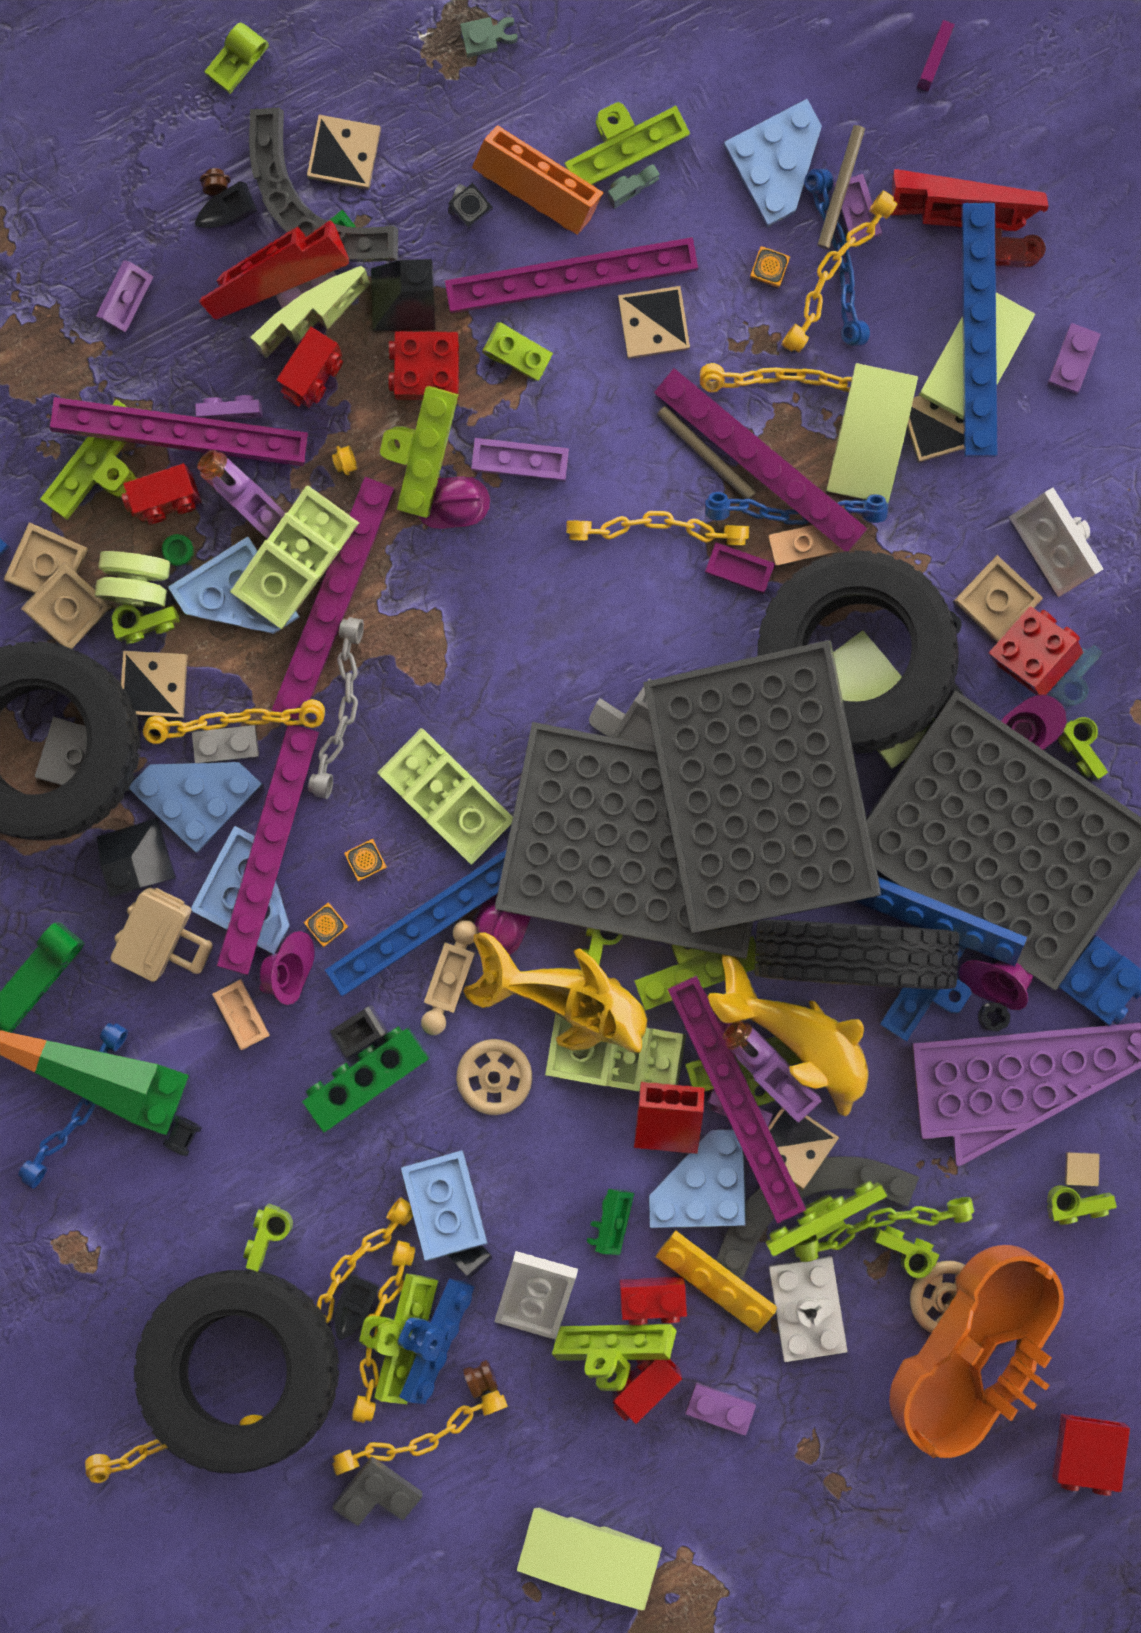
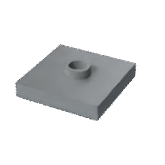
M53 717L35 777L59 785H63L71 779L80 767L86 752V727Z

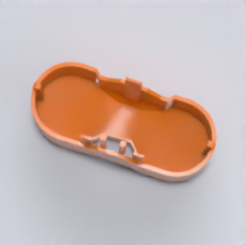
M998 1245L987 1248L972 1257L955 1278L957 1294L918 1355L904 1359L895 1374L889 1395L892 1417L898 1428L919 1449L932 1458L957 1457L974 1449L985 1438L1000 1413L1008 1420H1013L1018 1410L1010 1403L1017 1399L1034 1410L1037 1404L1023 1393L1030 1379L1044 1390H1047L1049 1384L1036 1375L1035 1371L1037 1363L1046 1368L1052 1359L1041 1348L1061 1317L1064 1293L1060 1279L1055 1271L1023 1248L1013 1245ZM1017 1340L1015 1354L1011 1357L1008 1366L1002 1375L999 1376L997 1382L984 1390L981 1370L996 1346Z

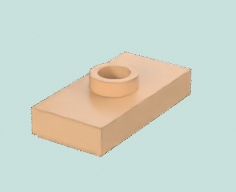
M814 525L768 535L775 567L837 552L836 544Z
M242 979L212 994L240 1050L270 1036Z

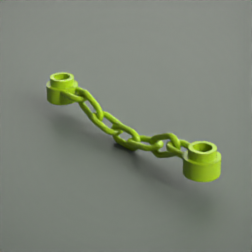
M960 1197L947 1202L948 1210L943 1212L922 1206L913 1207L911 1211L896 1212L892 1208L869 1212L866 1219L854 1225L846 1224L840 1227L829 1237L828 1241L819 1243L816 1236H812L793 1246L795 1255L800 1258L801 1262L816 1260L819 1257L818 1252L829 1249H842L855 1237L857 1232L868 1227L878 1228L890 1225L896 1220L911 1219L915 1223L928 1226L937 1225L939 1221L953 1218L955 1223L967 1222L973 1218L974 1207L972 1199L970 1197ZM916 1211L932 1213V1221L918 1219L919 1213ZM890 1212L887 1215L889 1220L875 1223L876 1220L871 1218L875 1215ZM847 1229L846 1233L851 1235L838 1245V1242L833 1239Z

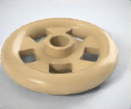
M489 1039L473 1045L465 1052L457 1068L456 1081L462 1098L471 1108L487 1115H501L513 1111L524 1102L532 1085V1069L526 1055L517 1046L505 1040ZM486 1053L491 1062L486 1063L480 1069L474 1061ZM502 1054L508 1055L514 1061L509 1069L503 1063L498 1062ZM495 1071L500 1074V1081L498 1083H491L489 1081L488 1075L490 1072ZM511 1075L520 1078L516 1091L506 1088L510 1082ZM478 1076L482 1089L473 1091L469 1078ZM501 1092V1102H487V1093Z
M956 1261L937 1262L926 1277L916 1278L910 1293V1306L914 1318L926 1331L933 1332L957 1294L956 1279L954 1284L951 1282L942 1283L943 1274H956V1278L965 1264ZM928 1284L935 1286L930 1299L923 1296ZM945 1293H950L951 1295L948 1302H942L941 1300ZM931 1307H934L941 1313L936 1321L927 1314Z

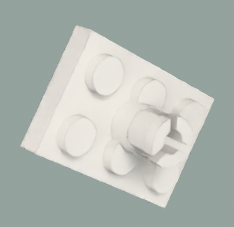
M1054 488L1044 492L1009 516L1058 597L1103 570L1097 557L1086 542V539L1090 536L1088 523L1085 520L1081 522V517L1072 518Z
M516 1251L494 1322L556 1340L578 1269Z
M832 1256L817 1258L810 1262L796 1261L769 1266L774 1303L778 1307L776 1315L784 1362L846 1353L847 1346Z

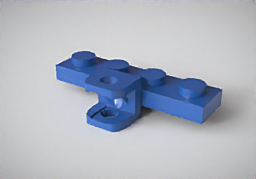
M960 944L956 945L959 947L958 953H955L958 954V960L967 948ZM957 979L956 987L952 989L903 988L880 1025L907 1042L932 1002L947 1012L958 1014L969 999L971 990L959 979ZM950 992H958L960 1000L958 1002L950 1001L948 997Z
M449 1278L431 1323L415 1317L406 1321L398 1339V1345L406 1350L417 1353V1356L401 1391L400 1398L410 1403L426 1404L427 1399L434 1391V1383L438 1373L446 1363L447 1352L451 1342L459 1332L462 1316L472 1301V1293L475 1286L466 1281Z

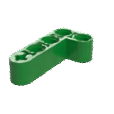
M61 922L53 923L41 935L36 943L38 947L0 991L1 1031L12 1033L85 945V942Z

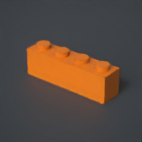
M498 125L483 140L472 166V169L482 174L486 179L495 182L506 189L511 195L520 198L538 212L547 215L561 224L563 228L572 231L576 235L591 220L604 193Z

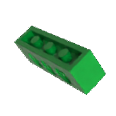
M399 1026L383 1036L386 1043L376 1049L372 1044L359 1053L357 1056L360 1061L350 1067L346 1062L331 1073L335 1079L325 1086L319 1081L305 1091L308 1097L302 1102L323 1133L430 1059L409 1027L403 1031ZM386 1050H394L399 1055V1063L396 1067L390 1068L384 1065L382 1055ZM361 1068H367L373 1074V1081L368 1086L359 1084L356 1079V1073ZM339 1086L345 1089L347 1099L343 1104H336L331 1100L330 1092L333 1087Z

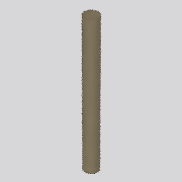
M853 125L817 244L822 249L828 250L830 248L863 139L865 128L859 125Z
M664 406L657 413L658 417L744 499H750L756 493L671 410Z

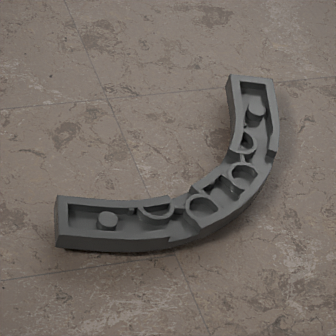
M279 107L250 109V161L253 177L257 180L259 190L263 196V203L272 217L287 233L298 226L305 234V237H307L328 221L316 215L305 205L289 179L283 151L284 111ZM334 224L347 252L349 261H398V228L395 226L355 228Z
M835 1156L824 1159L803 1191L798 1187L796 1188L800 1197L803 1198L820 1191L855 1189L868 1181H871L873 1185L878 1182L882 1185L887 1195L885 1198L908 1207L919 1176L873 1159L857 1156ZM761 1187L746 1201V1226L728 1227L715 1259L741 1279L744 1278L761 1235L775 1218Z

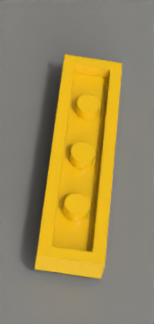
M676 1230L655 1256L756 1333L770 1320L778 1308Z

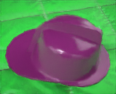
M473 477L440 478L437 482L429 517L418 516V518L427 526L438 529L467 527L477 524L486 516L489 510L490 497L488 491L480 481Z
M1035 695L1020 703L1004 716L1001 722L1044 750L1064 732L1067 720L1062 704L1054 697Z
M496 895L482 904L475 925L478 933L486 932L495 937L510 956L518 950L522 943L531 917L495 910Z
M297 931L287 936L278 953L265 958L260 967V991L265 994L274 995L284 1005L293 1004L298 1000L313 965L315 948L312 939L307 933Z
M972 960L962 964L959 969L960 980L970 988L973 994L1000 1003L1012 1010H1021L1026 1007L1028 1003L1027 989L1032 982L1033 976L1025 971L1020 964L1016 963L1014 967L1000 960L993 964Z

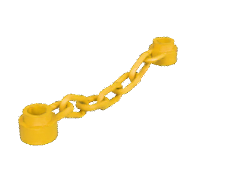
M885 190L881 191L869 209V212L875 215L870 223L865 222L849 231L846 236L847 242L838 252H828L818 266L817 275L819 281L815 290L808 293L805 300L804 317L806 321L802 327L794 324L781 343L782 346L791 352L795 350L799 353L809 339L805 332L811 323L820 319L823 302L820 292L825 281L831 279L842 262L841 256L850 246H860L873 238L875 226L880 218L888 219L897 206V203L893 201L894 197ZM867 227L866 233L869 235L855 242V237L851 236ZM833 256L832 260H837L829 274L827 271L822 273L823 267L829 258ZM811 297L814 301L818 298L816 316L814 313L808 314Z
M710 363L703 366L700 370V385L708 392H717L721 388H738L754 383H776L781 380L800 381L804 384L817 386L826 385L849 392L848 382L852 381V377L841 378L813 369L762 368L757 371L739 374L726 373L720 365ZM775 372L776 378L763 379L762 373ZM784 373H796L797 376H784ZM806 373L820 375L819 381L805 379ZM754 376V379H750L747 381H744L743 379L745 377ZM725 377L734 378V383H725ZM828 378H829V379L838 381L839 383H838V384H835V383L829 382V381H827V380H828Z
M648 511L643 515V519L631 521L626 517L620 516L604 523L601 529H592V521L567 520L566 533H569V540H588V534H601L605 539H613L626 533L630 526L639 524L655 529H667L672 525L685 527L689 535L705 543L712 541L714 538H727V545H745L746 539H749V526L724 525V533H715L711 526L698 519H690L687 523L674 520L672 514L666 511ZM667 516L669 519H664V522L667 524H650L652 519L648 517ZM624 521L621 523V526L625 528L613 534H610V530H605L617 522ZM693 523L707 529L710 533H706L705 537L691 530L695 528Z
M311 699L305 701L301 708L287 709L283 712H269L262 708L246 709L240 713L230 714L216 712L202 715L199 719L186 723L181 721L168 722L161 716H152L145 722L143 736L150 743L160 744L167 738L182 737L186 732L197 729H220L226 727L228 723L244 722L247 725H265L269 722L283 723L287 726L303 724L306 727L315 728L322 724L325 708L321 702ZM264 713L262 720H249L251 718L250 714ZM299 713V720L288 721L291 718L290 714ZM313 713L317 718L309 719L306 714ZM220 717L221 724L206 726L207 721L205 719ZM170 726H178L177 731L179 733H169ZM156 729L160 732V735H153L150 730Z
M402 1197L397 1199L387 1213L386 1218L391 1221L386 1229L382 1228L365 1236L361 1243L362 1246L351 1256L345 1255L340 1258L330 1273L332 1283L327 1293L321 1295L317 1301V1306L320 1310L323 1299L325 1303L330 1301L326 1318L327 1324L331 1321L335 1305L333 1294L338 1284L343 1283L355 1269L356 1261L366 1251L373 1252L387 1245L391 1241V1234L399 1224L405 1226L413 1217L410 1203ZM383 1233L382 1238L384 1241L371 1247V1243L367 1241ZM347 1260V1265L350 1266L342 1278L340 1274L335 1276L337 1270Z
M397 1240L391 1265L398 1267L397 1274L390 1277L378 1292L380 1302L376 1311L367 1317L380 1316L385 1304L391 1303L402 1291L405 1265H412L415 1254V1247H411L410 1243ZM395 1280V1285L399 1287L388 1298V1295H383V1292ZM366 1347V1358L359 1365L362 1382L367 1391L365 1397L357 1395L352 1413V1421L361 1423L372 1421L376 1403L370 1400L373 1389L377 1387L379 1381L377 1364L371 1358L372 1349ZM370 1364H372L375 1381L370 1379L368 1383L364 1365L370 1367Z
M496 1390L481 1396L483 1402L473 1407L466 1405L459 1407L447 1421V1428L436 1435L428 1433L411 1440L406 1447L395 1449L393 1445L388 1443L371 1442L367 1444L364 1451L352 1455L351 1450H347L332 1456L334 1472L338 1476L360 1467L358 1458L366 1456L368 1459L373 1456L378 1461H391L396 1453L409 1451L413 1456H420L433 1451L439 1444L438 1439L449 1432L452 1434L460 1433L472 1420L473 1412L482 1409L484 1416L507 1408L508 1405L504 1395L500 1396L499 1391ZM462 1411L464 1415L469 1414L465 1421L455 1429L456 1424H452L457 1416ZM430 1438L429 1443L434 1442L430 1447L414 1451L418 1448L417 1445H414L415 1443ZM371 1447L388 1448L390 1450L386 1453L390 1456L371 1455L374 1452V1449Z
M248 1415L241 1419L240 1425L253 1424L262 1419L263 1416ZM155 1439L144 1445L134 1447L120 1459L111 1460L109 1456L104 1454L89 1456L85 1460L86 1476L93 1483L105 1482L111 1473L131 1469L147 1456L168 1447L160 1443V1446L148 1450L147 1448L160 1443L158 1439ZM139 1451L141 1456L129 1463L127 1458ZM115 1464H119V1465H120V1466H118V1467L111 1468L112 1465H115Z

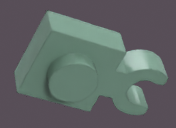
M491 17L461 23L460 27L467 58L498 51L496 42L499 41L505 44L516 43L518 41L517 34L507 35L504 33L506 27L514 26V18H503L498 25L494 26L492 25Z
M654 164L642 170L638 175L634 174L628 179L626 176H622L610 185L611 189L608 191V200L614 209L641 193V190L659 180L658 176H660V173Z

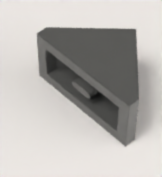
M372 1005L330 1030L346 1058L388 1032Z

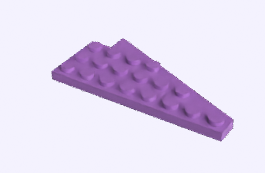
M1141 1022L912 1043L921 1139L952 1136L955 1165L961 1166L1140 1069Z

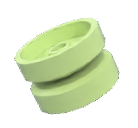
M100 552L98 568L106 574L118 577H104L97 580L96 598L135 607L165 606L167 591L161 585L149 583L148 581H164L168 579L170 562L168 560L127 552Z

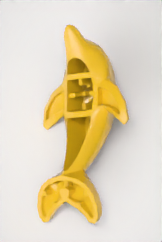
M486 932L473 935V941L481 957L483 975L476 983L464 987L463 992L471 1003L482 1008L491 1007L515 994L548 1008L572 1025L571 1028L556 1037L559 1046L575 1051L589 1049L603 1041L624 1047L629 1052H641L642 1038L647 1029V1017L644 1007L629 991L621 986L616 978H608L596 961L582 949L573 951L581 970L553 968L519 971L508 952L495 937Z
M722 955L726 993H710L708 995L709 1003L714 1013L722 1022L727 1024L750 1019L766 1028L793 1051L802 1062L789 1066L790 1074L804 1086L813 1089L825 1087L830 1093L838 1113L845 1117L848 1116L852 1110L853 1102L863 1096L868 1082L867 1062L858 1044L864 1034L862 1022L859 1019L838 1022L825 1015L815 1001H809V1009L786 1002L758 999L747 973L738 958Z

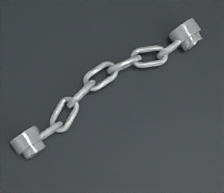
M349 617L348 620L343 619L340 624L339 637L344 638V643L337 662L341 677L346 681L345 696L341 700L338 714L340 723L335 736L330 737L318 753L320 760L318 774H312L309 780L308 791L313 793L315 797L324 799L330 797L333 787V775L326 773L327 765L334 761L342 750L344 744L342 737L346 727L354 722L358 700L353 695V680L356 679L358 672L350 649L352 643L359 644L361 642L364 630L363 619ZM348 657L353 675L350 672L346 675L342 660L346 661ZM353 700L351 717L349 719L348 716H343L345 703L350 704ZM332 742L334 745L339 744L329 759L327 754H323Z

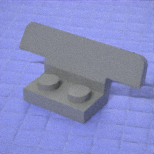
M644 687L626 714L599 698L589 717L592 727L608 737L655 746Z

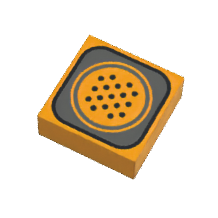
M761 246L750 278L779 288L790 256Z
M373 839L344 853L358 881L387 868Z
M329 902L303 922L323 947L348 928V925Z

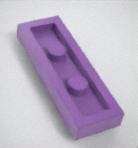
M475 438L471 470L566 481L569 448Z

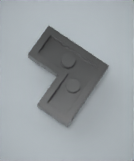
M371 1456L333 1502V1509L359 1526L378 1503L403 1521L422 1498V1491Z

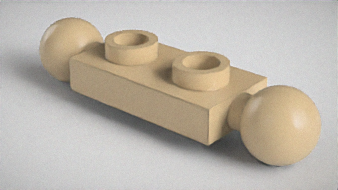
M469 920L459 921L454 926V945L444 943L424 1003L433 1006L432 1010L426 1012L421 1019L422 1029L429 1035H438L444 1031L446 1027L444 1011L455 1012L475 953L466 950V948L474 942L473 935L478 934V929Z

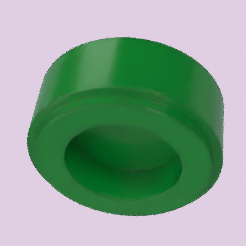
M173 534L163 542L162 555L173 566H185L193 559L194 546L186 536Z

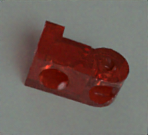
M995 228V266L1032 267L1044 256L1046 245L1041 237L1034 234L1027 235L1024 238L1002 237V228Z

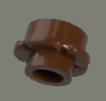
M212 168L201 175L199 181L203 186L205 194L215 196L228 188L231 179L228 175H224L223 170Z

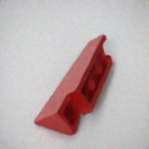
M895 169L893 173L892 196L897 206L891 215L923 214V224L962 227L961 206L963 203H995V230L1018 231L1026 225L1027 219L1039 211L1046 212L1049 206L1047 195L1044 192Z
M331 220L326 222L307 237L297 226L223 272L216 280L219 287L202 296L199 303L212 318L217 320L348 265L349 257L334 223Z

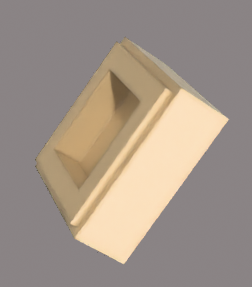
M1066 1152L1065 1184L1099 1186V1154Z

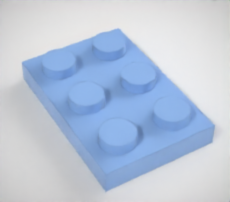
M462 1150L401 1167L425 1261L488 1244Z

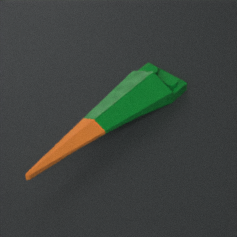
M0 1030L1 1056L136 1125L168 1135L189 1075L155 1063Z

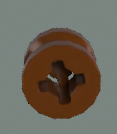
M488 1360L482 1361L476 1368L467 1367L463 1369L466 1382L474 1399L480 1397L484 1391L489 1390L493 1392L498 1390L497 1381Z

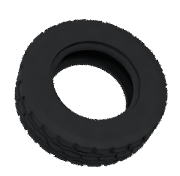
M855 550V553H849V551L832 554L828 558L824 556L811 562L812 565L808 567H802L792 575L793 578L790 581L786 580L777 591V596L773 597L765 611L766 616L762 619L759 630L760 638L758 639L757 656L808 645L810 637L818 624L830 613L845 606L868 604L891 612L905 625L911 636V657L905 673L897 684L886 693L865 701L843 700L852 749L856 754L873 753L875 750L883 751L895 747V744H902L915 737L916 733L922 732L933 721L932 719L938 715L946 703V699L951 694L955 684V677L957 676L959 662L958 641L955 625L945 599L936 586L931 584L932 582L920 570H915L914 566L901 559L896 560L894 556L880 552L877 554L872 553V551Z
M41 641L18 642L13 646L9 644L0 647V713L12 700L27 692L42 689L59 691L68 697L80 711L86 727L87 746L83 761L73 777L59 788L50 792L35 795L24 794L10 786L0 775V833L26 840L49 841L71 837L74 834H79L92 828V825L101 822L110 814L111 809H115L124 798L125 790H129L135 777L133 773L134 770H137L140 756L138 754V748H141L140 731H138L137 727L139 722L136 711L132 708L133 703L126 690L122 688L121 683L111 672L94 659L55 643Z
M760 920L757 923V933L760 934L756 936V941L759 942H756L755 954L759 955L755 956V962L758 963H755L754 973L758 977L790 981L918 989H952L957 985V976H955L957 974L956 967H958V954L955 953L959 951V947L956 946L959 944V934L957 932L938 929L791 920Z
M226 1270L209 1273L185 1283L182 1287H178L168 1295L167 1299L161 1302L152 1313L151 1320L147 1321L142 1331L141 1342H138L135 1354L137 1361L136 1365H134V1382H136L137 1386L135 1392L138 1405H141L143 1409L141 1413L147 1425L153 1429L152 1433L162 1445L165 1444L168 1447V1451L179 1459L183 1458L186 1463L199 1469L204 1468L207 1471L222 1474L247 1473L268 1467L285 1460L304 1447L315 1436L317 1430H320L328 1417L327 1414L332 1408L339 1380L337 1366L339 1358L338 1350L334 1344L335 1338L331 1327L327 1325L326 1317L320 1308L315 1306L314 1301L304 1291L299 1290L296 1285L276 1275L254 1270ZM231 1315L248 1317L267 1327L279 1341L286 1360V1382L279 1401L265 1417L250 1425L228 1424L211 1416L196 1400L189 1382V1359L195 1342L211 1324Z

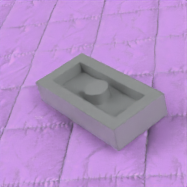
M255 725L192 732L195 763L259 757Z

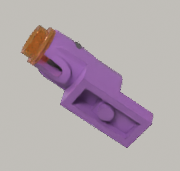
M211 450L203 455L197 465L201 477L268 539L285 515V512L223 453Z
M742 1021L734 1022L725 1030L722 1038L726 1041L725 1046L752 1073L754 1079L798 1123L822 1101L810 1087L802 1085L790 1074L789 1066L791 1065L749 1023H743Z

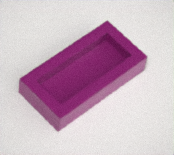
M945 20L942 21L918 82V88L929 91L955 24Z
M716 542L705 573L764 594L775 563Z

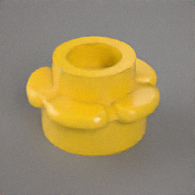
M337 446V453L332 454L335 468L338 473L343 471L345 475H350L351 471L358 469L353 451L350 446L343 448Z

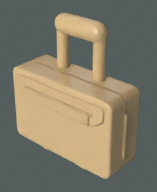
M148 887L139 894L136 902L128 907L127 913L129 918L124 929L115 935V942L117 944L111 955V961L149 981L155 982L164 973L169 961L191 971L193 974L201 973L213 945L211 941L184 929L192 912V909L185 905L184 901L158 888ZM180 936L200 945L192 963L173 954Z

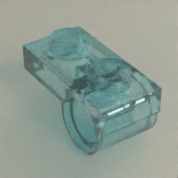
M1094 644L1087 649L1081 647L1084 653L1048 692V696L1054 697L1065 707L1078 705L1087 698L1089 692L1088 685L1081 677L1103 653ZM1067 683L1077 686L1079 695L1076 700H1070L1066 697L1064 688Z

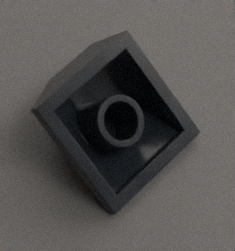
M432 259L399 260L371 268L373 332L436 330L434 266Z
M158 818L97 837L100 866L110 897H118L176 879Z

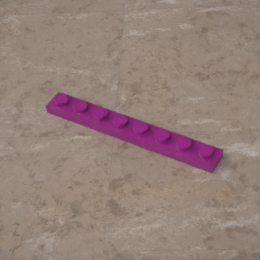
M693 237L449 279L445 280L450 313L452 314L698 271Z
M675 368L672 369L654 391L657 396L842 550L850 551L867 531L863 524Z
M54 397L50 431L297 466H304L308 436L307 432Z
M364 477L349 515L358 521L359 524L328 567L272 711L283 712L287 709L301 708L305 701L311 700L339 631L341 621L344 619L395 489L393 487ZM299 713L290 714L291 719L299 720Z
M298 725L286 727L216 967L243 975H248L319 734L317 731Z
M697 976L669 988L670 996L776 1222L779 1223L805 1211L806 1207L736 1058L728 1048V1041Z

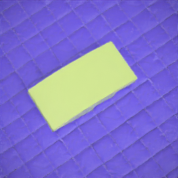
M359 266L332 277L301 294L274 314L250 337L257 350L267 358L287 336L298 344L310 326L313 327L318 321L328 330L370 285L366 270Z
M996 293L997 384L1035 316V313ZM961 317L919 395L964 420L963 317Z
M859 363L855 364L826 492L867 500L868 496L877 494L883 496L887 503L889 502L918 376Z
M306 486L289 512L285 513L270 537L261 545L230 592L277 627L283 629L342 549L359 522L310 486Z
M863 630L833 652L842 699L845 701H865L876 698L890 690L902 678ZM929 725L922 732L916 733L915 737L902 744H895V747L883 751L877 750L890 769L896 767L909 756Z
M420 728L377 772L471 865L512 824L513 817L423 728Z
M555 1013L545 1075L638 1092L640 1091L641 1082L678 1085L686 1034L647 1028L642 1038V1050L639 1053L629 1052L624 1047L603 1041L589 1049L572 1051L557 1044L556 1037L563 1034L572 1025Z
M534 1508L517 1571L586 1595L645 1610L662 1547L605 1526L598 1527L573 1517L566 1518L541 1508Z

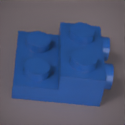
M1094 935L1058 987L1105 1025H1110L1112 1021L1118 1024L1129 1010L1125 1005L1133 996L1135 999H1138L1141 996V969L1128 958L1120 955L1097 935Z

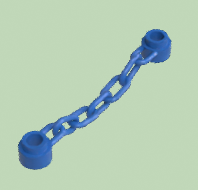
M815 168L807 173L804 184L809 192L813 194L815 206L823 221H825L826 214L824 212L828 211L829 208L828 192L833 186V176L827 169ZM818 194H823L825 202H819ZM837 222L835 230H838L842 242L837 244L833 235L831 243L836 252L847 242L843 229ZM848 249L845 252L847 263H844L842 257L839 270L842 289L841 314L844 323L841 329V338L849 346H862L869 340L870 329L866 322L857 318L854 307V270ZM844 272H849L850 284H845ZM846 293H850V303H846ZM846 312L852 313L853 321H848Z
M721 492L711 493L705 501V515L712 520H724L729 517L730 511H742L757 519L765 518L782 521L785 524L791 525L809 523L803 516V520H789V514H799L796 510L770 508L752 499H728L727 495ZM870 495L865 501L844 500L837 503L840 506L844 505L845 510L849 514L862 513L863 518L872 523L883 522L888 516V503L881 495ZM730 504H739V506H730ZM749 504L761 508L760 514L748 510ZM854 505H861L863 508H854ZM768 513H778L781 516L769 515Z
M108 1023L100 1034L103 1044L99 1052L107 1053L109 1049L114 1052L117 1051L126 1040L128 1030L117 1023L114 1025ZM81 1098L72 1112L71 1121L62 1131H56L41 1141L39 1152L33 1162L27 1160L18 1173V1176L22 1178V1183L32 1189L40 1184L47 1172V1167L41 1164L45 1156L54 1154L67 1144V1136L76 1126H82L87 1122L95 1108V1103ZM83 1103L86 1106L90 1105L81 1121V1117L76 1116ZM58 1136V1140L62 1141V1143L49 1151V1146L45 1144Z

